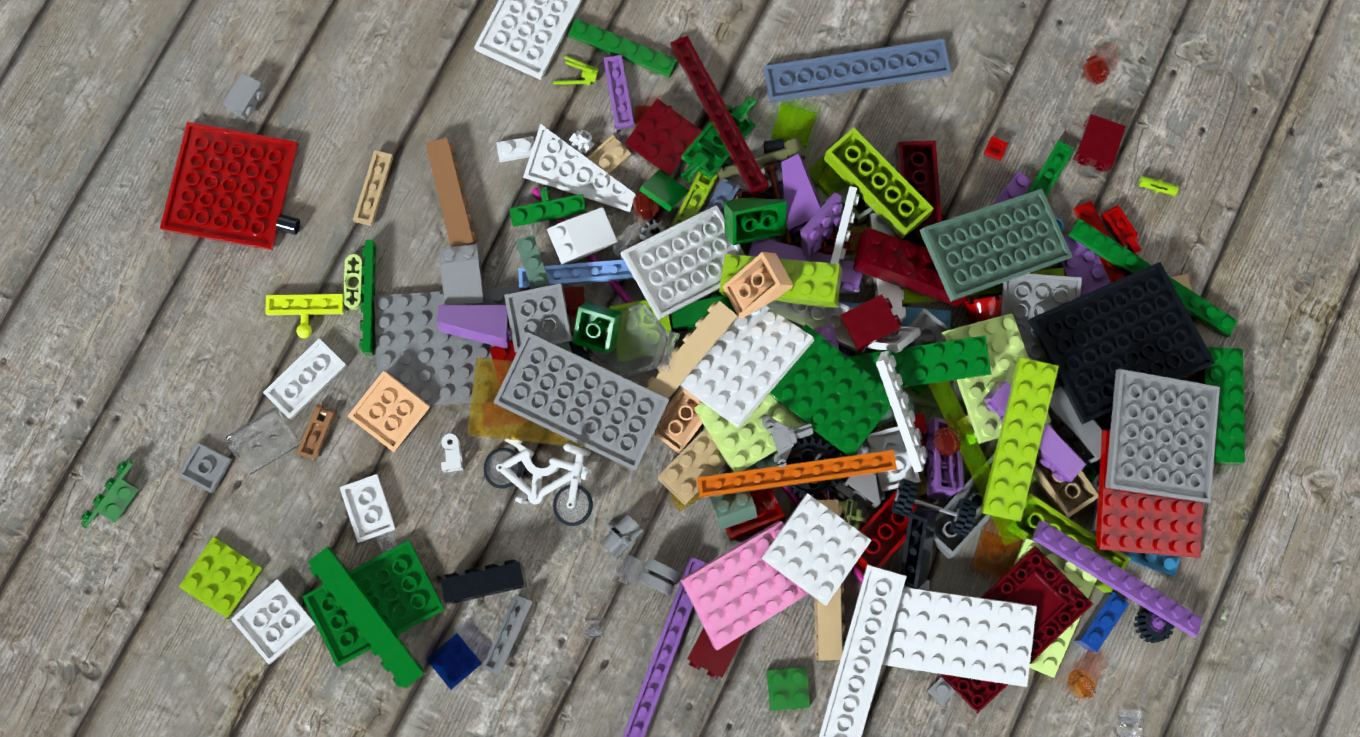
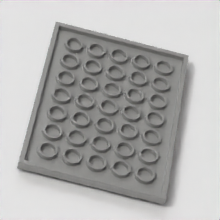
M519 286L483 288L484 305H506L504 295L526 291L527 288H520ZM443 291L374 296L377 378L384 370L387 371L430 406L478 403L496 398L501 386L489 349L494 347V345L439 332L437 315L438 305H445Z

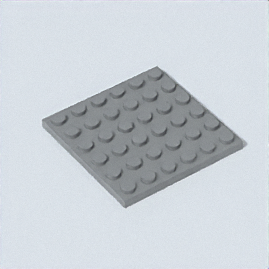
M1123 369L1116 370L1105 488L1210 503L1220 387Z

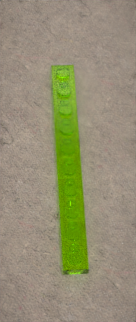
M949 381L928 384L976 487L984 500L991 469ZM990 515L1004 546L1023 539L1015 520Z

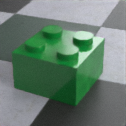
M590 302L579 306L572 343L609 354L616 348L623 312Z

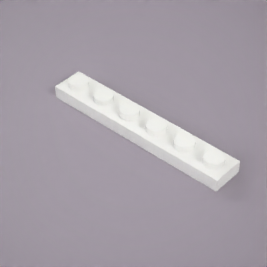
M849 187L830 263L839 264L840 260L845 258L846 249L843 247L844 243L849 241L851 231L848 230L849 223L853 224L855 213L852 211L854 205H858L860 197L857 194L856 187Z

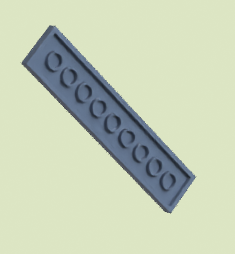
M944 39L763 66L769 103L944 77L951 74Z

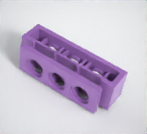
M934 417L926 424L927 433L925 434V446L928 453L926 458L927 497L947 500L950 496H954L964 488L961 427L957 426L953 429L952 420Z

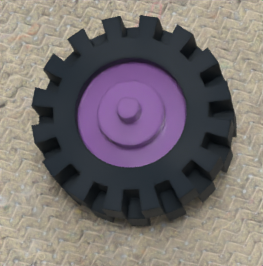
M1146 608L1141 609L1137 613L1138 616L1134 619L1138 621L1134 623V627H1138L1136 633H1141L1139 637L1141 639L1145 638L1146 642L1156 643L1170 638L1169 635L1173 634L1171 629H1174V625H1171Z

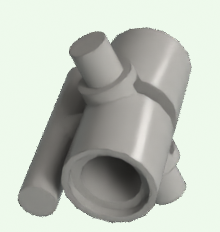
M626 515L618 524H613L612 522L607 524L606 528L609 530V534L600 544L615 559H618L628 548L634 545V541L644 531L629 515Z

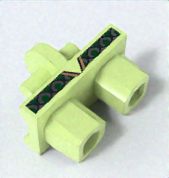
M849 499L847 501H838V504H841L842 513H845L844 520L856 529L860 528V522L866 523L867 519L861 518L862 510L857 509L858 502Z

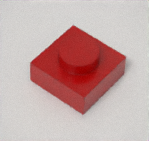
M991 136L983 154L1001 161L1009 143Z

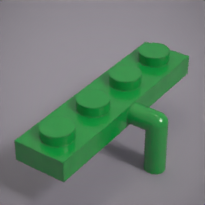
M544 187L540 191L542 202L509 208L512 225L516 227L587 213L584 195L579 194L550 200L549 193L551 189Z

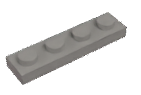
M515 594L482 668L500 676L530 610L532 601Z

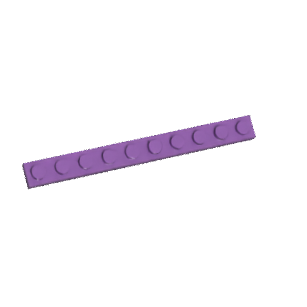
M1044 521L1038 522L1032 538L1034 541L1190 636H1198L1203 618Z
M690 557L683 577L707 563ZM682 582L679 585L623 737H644L693 607Z

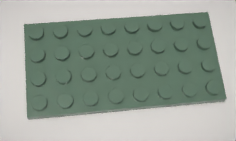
M1042 189L919 230L950 302L1072 258V254Z

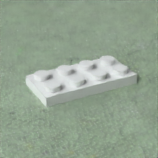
M319 338L263 393L292 420L347 365Z

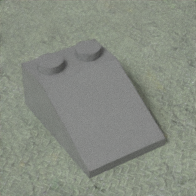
M478 245L439 248L445 305H484L481 257Z

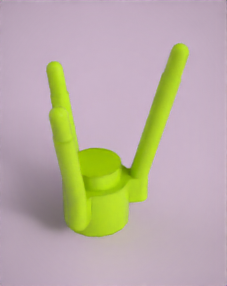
M565 55L564 59L567 60L565 63L583 70L581 77L585 79L553 81V84H585L590 86L591 82H596L599 68Z

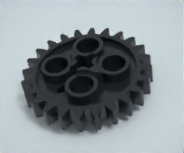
M812 435L809 441L807 437H804L803 442L797 439L796 445H793L788 455L786 465L815 461L819 453L821 456L818 460L838 458L840 452L834 453L836 447L832 446L829 448L828 441L823 444L822 437L815 441V437ZM809 450L814 455L807 458L803 455V452ZM832 479L819 481L816 484L789 485L787 489L793 487V494L800 491L801 498L804 493H808L809 495L814 494L816 499H818L820 492L823 496H826V489L832 492L833 488L831 485L838 486V482Z

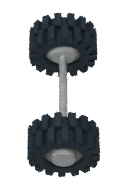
M902 478L895 493L891 509L892 513L908 517L911 508H913V503L952 515L950 532L965 537L968 536L975 521L978 503L960 498L954 512L915 499L918 483Z

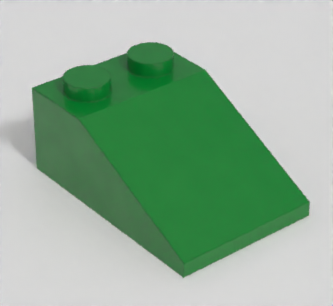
M739 198L724 201L725 236L732 245L785 235L787 201L783 199Z

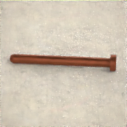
M777 165L766 166L764 170L765 173L769 174L775 199H783L776 175ZM786 223V234L784 235L786 244L793 245L792 233L788 230Z

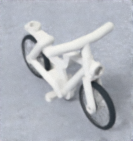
M512 436L511 439L506 437L505 441L517 447L520 453L517 454L509 448H498L487 456L484 462L486 480L492 486L500 489L509 488L515 484L523 491L521 497L515 498L516 502L527 505L529 503L540 504L545 495L571 480L570 485L564 486L555 495L553 501L555 516L561 523L567 526L580 525L590 517L593 509V500L587 489L581 486V479L586 481L591 475V470L583 466L584 456L590 455L589 449L567 443L564 445V450L576 454L575 463L551 458L549 460L550 465L547 468H538L531 460L534 452L521 445V439ZM522 462L526 469L533 474L532 487L520 477L522 474ZM559 468L570 470L569 473L542 488L543 476H549L557 472Z

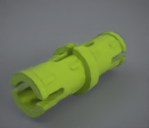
M1141 175L1138 182L1139 187L1154 190L1155 193L1162 192L1174 197L1179 189V185L1164 182L1160 178L1153 179Z

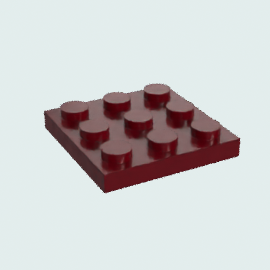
M657 98L624 145L668 176H671L682 161V154L700 135L702 130Z

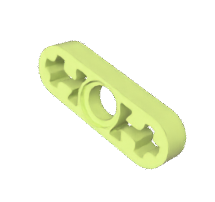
M351 254L346 258L344 270L343 301L351 310L360 308L363 298L361 283H363L362 264L364 262L356 254ZM354 259H356V261L359 263L355 265V271L357 273H353V267L352 265H350V263H353ZM353 277L359 280L358 285L355 287H351L348 284L349 280ZM348 290L358 291L354 292V297L357 299L354 305L348 301L352 299V293L348 292Z

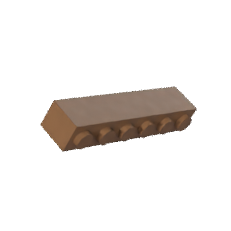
M447 137L426 142L451 247L473 245L478 240L475 230L471 231L470 224H473L471 213L466 211V206H469L467 196L462 195L461 189H464L462 177L458 178L457 172L460 171L458 161H454L453 154H456L454 144L449 143Z

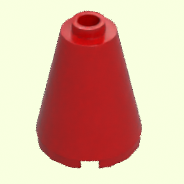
M997 295V299L995 296L970 299L971 303L968 300L964 301L971 324L1001 316L1002 295Z

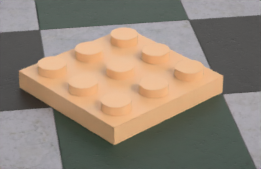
M384 370L349 413L348 417L395 452L431 406Z

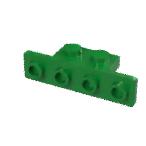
M127 458L126 461H121L116 469L118 471L113 478L110 477L105 483L104 487L106 489L102 494L99 493L92 502L94 504L90 511L86 510L80 519L82 520L81 525L83 528L86 529L97 513L116 522L139 490L122 479L133 465L132 460Z

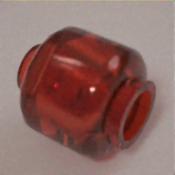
M1097 55L1089 57L1083 65L1087 81L1094 85L1106 81L1110 70L1105 58L1097 57Z
M636 193V196L633 198L635 215L642 217L643 220L652 219L653 215L658 212V204L644 193Z
M943 426L935 431L937 435L933 437V443L941 455L946 454L948 457L961 449L962 440L954 428L947 429L946 426Z

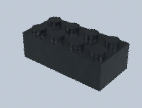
M516 559L504 561L502 566L496 564L484 566L485 570L479 571L477 568L465 570V574L462 575L457 572L446 574L444 579H440L444 601L446 604H454L527 587L523 564Z

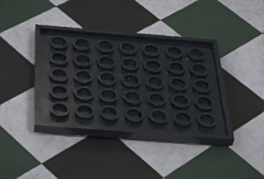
M1161 262L1028 320L1050 364L1059 366L1057 378L1082 425L1112 411L1115 375L1118 369L1181 380L1215 364Z

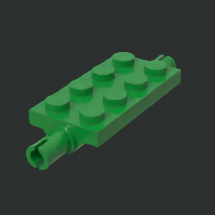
M748 96L740 107L731 108L726 104L744 140L756 127V124L748 118V113L757 104L754 98L751 100V96ZM712 122L707 125L681 156V159L689 164L686 170L681 173L682 179L688 178L686 180L688 183L691 182L698 172L712 180L730 158Z

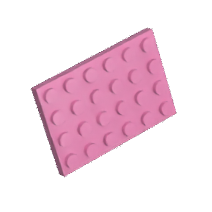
M777 521L680 579L714 649L719 650L809 594L761 559L784 526L782 521Z

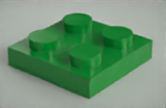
M807 667L766 670L770 711L810 708Z

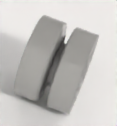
M648 558L645 568L651 573L642 571L638 581L670 596L674 586L668 583V581L677 583L681 573Z

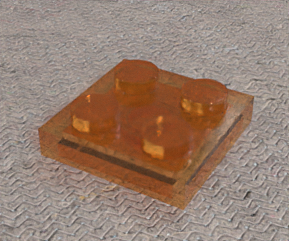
M981 530L970 568L1001 578L1013 567L1020 542Z

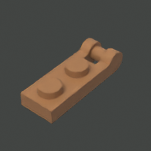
M320 404L315 406L296 454L316 461L330 425L335 418L336 410L331 408L329 410L325 409ZM321 415L325 416L324 422L318 420Z

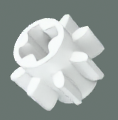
M577 130L569 139L573 142L571 147L580 153H587L594 145V143L590 142L592 140L591 134L585 130L580 132Z

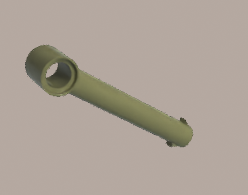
M791 139L785 142V148L754 158L759 167L786 160L797 154L804 160L805 154L801 140ZM734 163L723 166L718 171L720 179L739 174Z

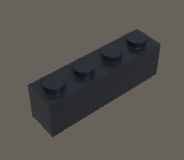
M922 505L917 506L909 513L900 574L907 576L904 585L913 589H918L927 581L938 512Z

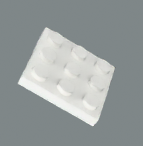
M279 579L274 581L231 619L268 664H272L316 625L312 617Z

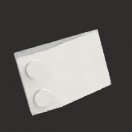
M603 207L563 221L547 229L561 264H572L618 242Z

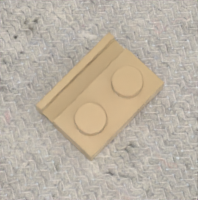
M612 135L587 158L610 175L631 156V152Z

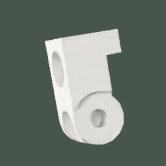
M446 434L441 442L446 455V462H441L442 471L446 473L463 470L460 441L454 434Z

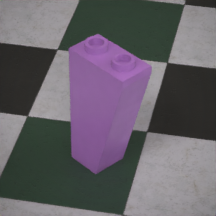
M797 154L781 162L784 200L787 201L786 223L788 230L792 234H801L800 230L822 207L803 158Z
M438 305L437 324L439 332L501 348H508V341H512L506 305Z

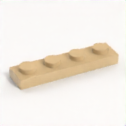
M374 150L353 217L354 222L373 226L392 164V154Z

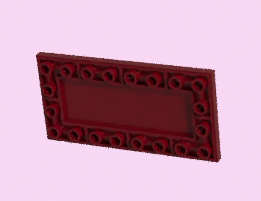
M1036 546L1026 553L980 597L1036 606L1030 664L1093 605ZM939 674L977 714L1008 685Z

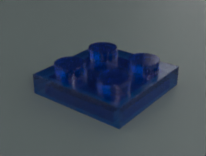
M458 633L426 658L450 690L454 689L483 664Z

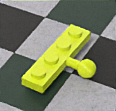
M343 294L266 295L265 314L301 315V324L297 327L296 332L300 338L305 339L312 334V328L308 324L309 315L344 314Z

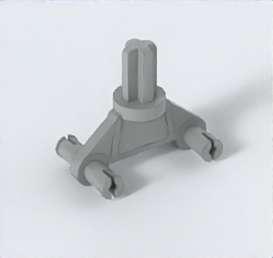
M768 415L762 417V425L765 429L771 431L777 450L773 453V461L776 465L785 467L788 455L793 445L797 443V439L812 435L813 428L810 423L792 428V426L788 427Z

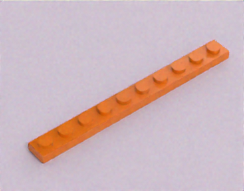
M894 450L790 464L785 467L775 466L697 477L699 497L703 498L896 471L897 467Z

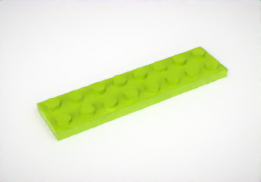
M1018 357L981 513L1021 522L1059 366Z

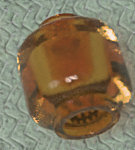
M1075 669L1068 675L1067 687L1078 699H1089L1095 695L1097 681L1087 670Z

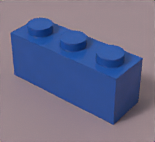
M1114 592L1105 593L1074 641L1089 652H1098L1129 603Z

